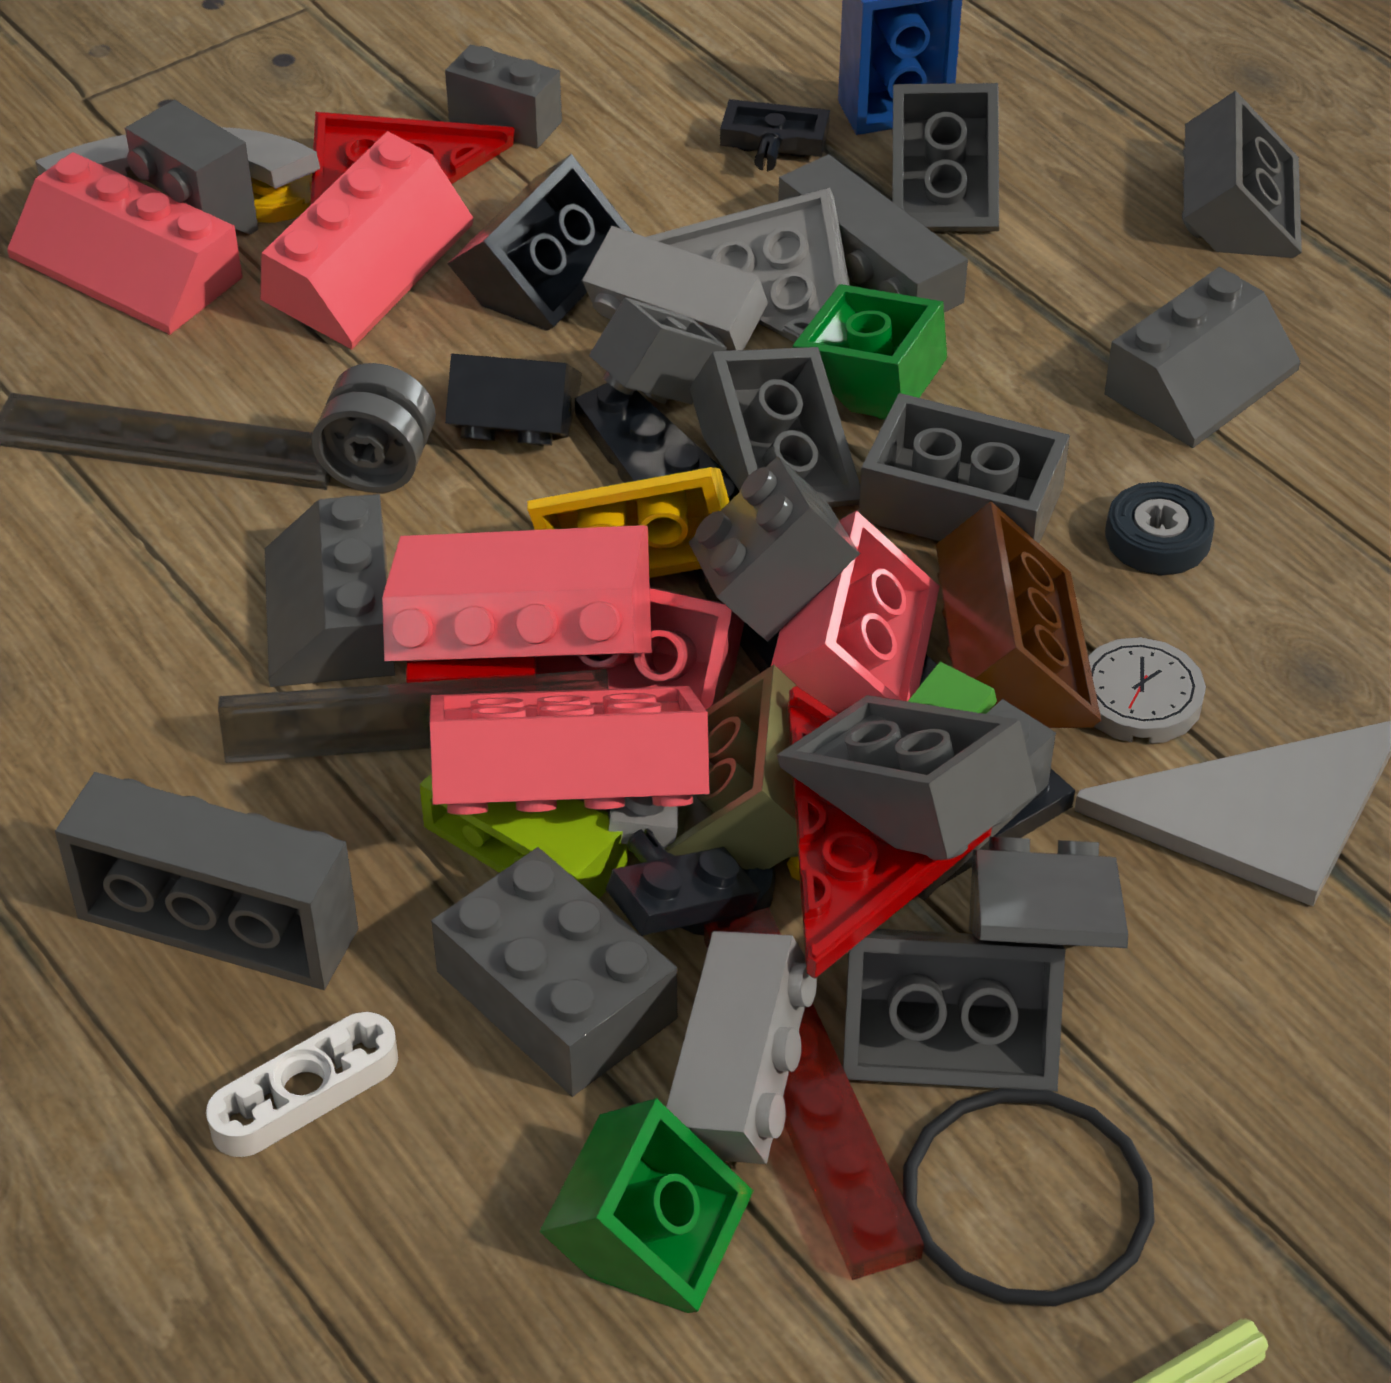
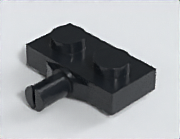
M729 99L720 127V146L735 147L744 151L758 150L754 163L762 171L764 170L766 159L767 171L775 168L778 152L789 153L797 157L808 155L822 157L829 130L830 110Z
M645 828L644 832L642 829L636 831L627 843L628 849L634 853L641 863L613 869L605 889L641 936L752 912L761 892L725 847L675 856L665 850L649 828Z

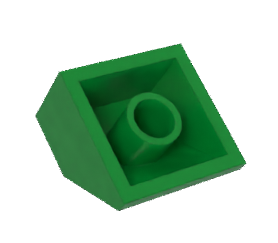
M839 284L792 347H818L832 394L850 412L871 415L886 420L898 394L901 393L920 398L947 359L943 301Z
M655 1098L599 1115L539 1232L589 1278L677 1310L693 1313L698 1312L754 1190L667 1107Z

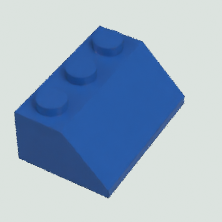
M842 0L838 102L856 135L893 129V84H956L962 0Z

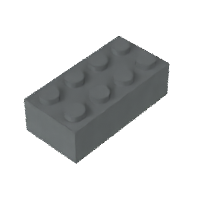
M98 772L93 773L55 830L77 917L81 920L324 991L359 929L346 841L335 839L321 831H306L271 821L260 814H245L209 804L195 796H181L148 787L134 779H119Z

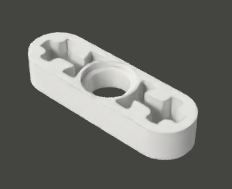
M360 1012L352 1014L219 1089L209 1100L206 1109V1116L214 1145L221 1152L229 1156L246 1157L254 1155L387 1078L394 1071L398 1062L396 1036L392 1024L385 1017L376 1013ZM363 1043L369 1049L377 1046V1050L367 1054L361 1048L353 1050V1046ZM330 1058L334 1060L336 1069L342 1066L343 1072L335 1073L334 1065ZM311 1072L323 1078L322 1085L316 1091L307 1095H295L284 1089L286 1082L298 1073ZM269 1093L273 1095L277 1110L273 1109L271 1099L265 1101V1095ZM240 1113L244 1118H253L254 1121L243 1126L239 1121H230L229 1118L234 1114Z

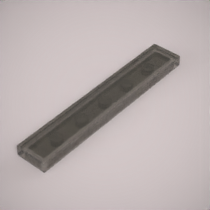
M17 393L9 395L0 412V446L322 490H327L332 478L315 457L312 448V432Z
M607 669L542 673L535 674L534 676L472 678L219 696L218 713L225 763L431 748V695L609 689Z

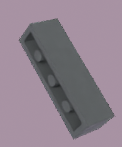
M830 154L779 177L778 201L826 188L831 189L835 199L847 274L854 283L867 289L943 301L944 313L964 303L968 259Z

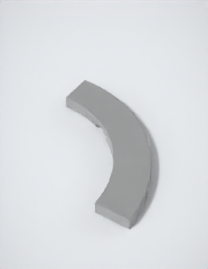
M221 127L246 142L250 176L265 182L275 189L320 169L317 152L301 143L265 132ZM126 134L82 144L35 161L39 175L72 152L125 176H128L127 172L131 169L127 160L129 149Z

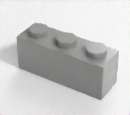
M611 226L582 279L594 309L602 316L611 320L623 298L626 297L691 317L727 347L726 351L744 350L768 304L759 275Z
M713 931L666 1107L722 1161L767 1165L772 1140L781 1135L784 1127V1090L789 1072L795 1071L800 1061L801 1038L799 1028L804 1008L811 1006L817 986V978L814 979L806 973L805 955L793 935Z

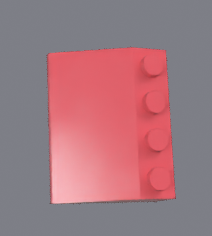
M690 686L431 695L430 739L433 805L447 804V812L450 814L469 815L485 813L488 811V802L516 801V810L543 812L557 809V800L584 799V807L589 809H615L625 806V797L652 796L653 805L676 807L693 804V795L710 794L708 712Z

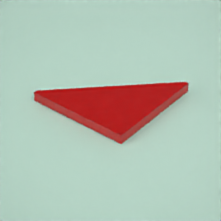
M315 112L313 150L317 152L320 169L312 173L310 205L387 131L432 154L451 184L512 147L514 127Z
M797 686L789 690L790 745L838 715V713ZM793 777L806 973L814 979L817 978L991 835L992 828L968 844L967 850L961 855L948 860H933L924 854L894 848Z

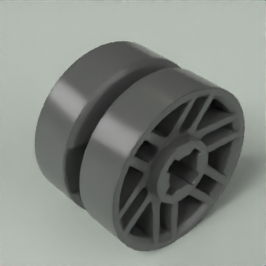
M365 363L353 366L345 370L336 380L326 406L312 434V448L315 457L328 474L351 488L371 493H384L399 489L412 478L434 426L436 412L433 400L421 383L400 369L378 363Z

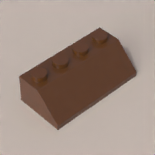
M990 501L936 544L939 564L937 577L942 586L944 600L942 613L947 622L950 642L947 649L952 659L953 668L994 688L996 704L1003 699L1048 728H1092L1102 720L1071 572Z

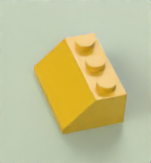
M709 467L528 500L527 510L535 530L648 526L649 578L702 569L688 542L695 536L700 523L709 514L721 511L729 503V498L721 469Z

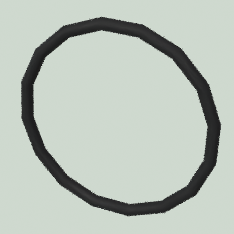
M1000 1088L955 1102L923 1127L903 1165L902 1209L921 1251L957 1284L1004 1304L1059 1306L1103 1292L1138 1262L1155 1223L1152 1177L1131 1138L1096 1108L1049 1090ZM1004 1102L1049 1105L1089 1121L1120 1148L1138 1182L1140 1219L1125 1253L1095 1278L1054 1291L1009 1289L965 1271L933 1241L917 1207L918 1168L934 1137L964 1114Z

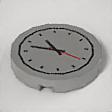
M1139 637L1116 639L1097 647L1088 656L1102 720L1094 726L1095 728L1115 739L1132 742L1133 736L1140 738L1150 737L1149 744L1164 743L1184 735L1199 720L1206 685L1201 669L1181 650L1166 642Z

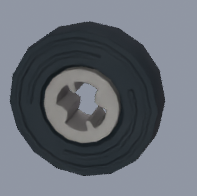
M1164 482L1138 483L1122 490L1111 502L1106 520L1105 537L1110 551L1123 564L1140 572L1156 575L1179 574L1198 566L1208 555L1211 548L1215 521L1209 505L1197 493L1180 485Z

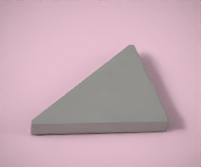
M830 188L647 236V238L759 275L768 304L758 323L794 343L838 285H849L835 199Z
M1391 721L1081 789L1076 797L1074 811L1314 906L1391 756Z

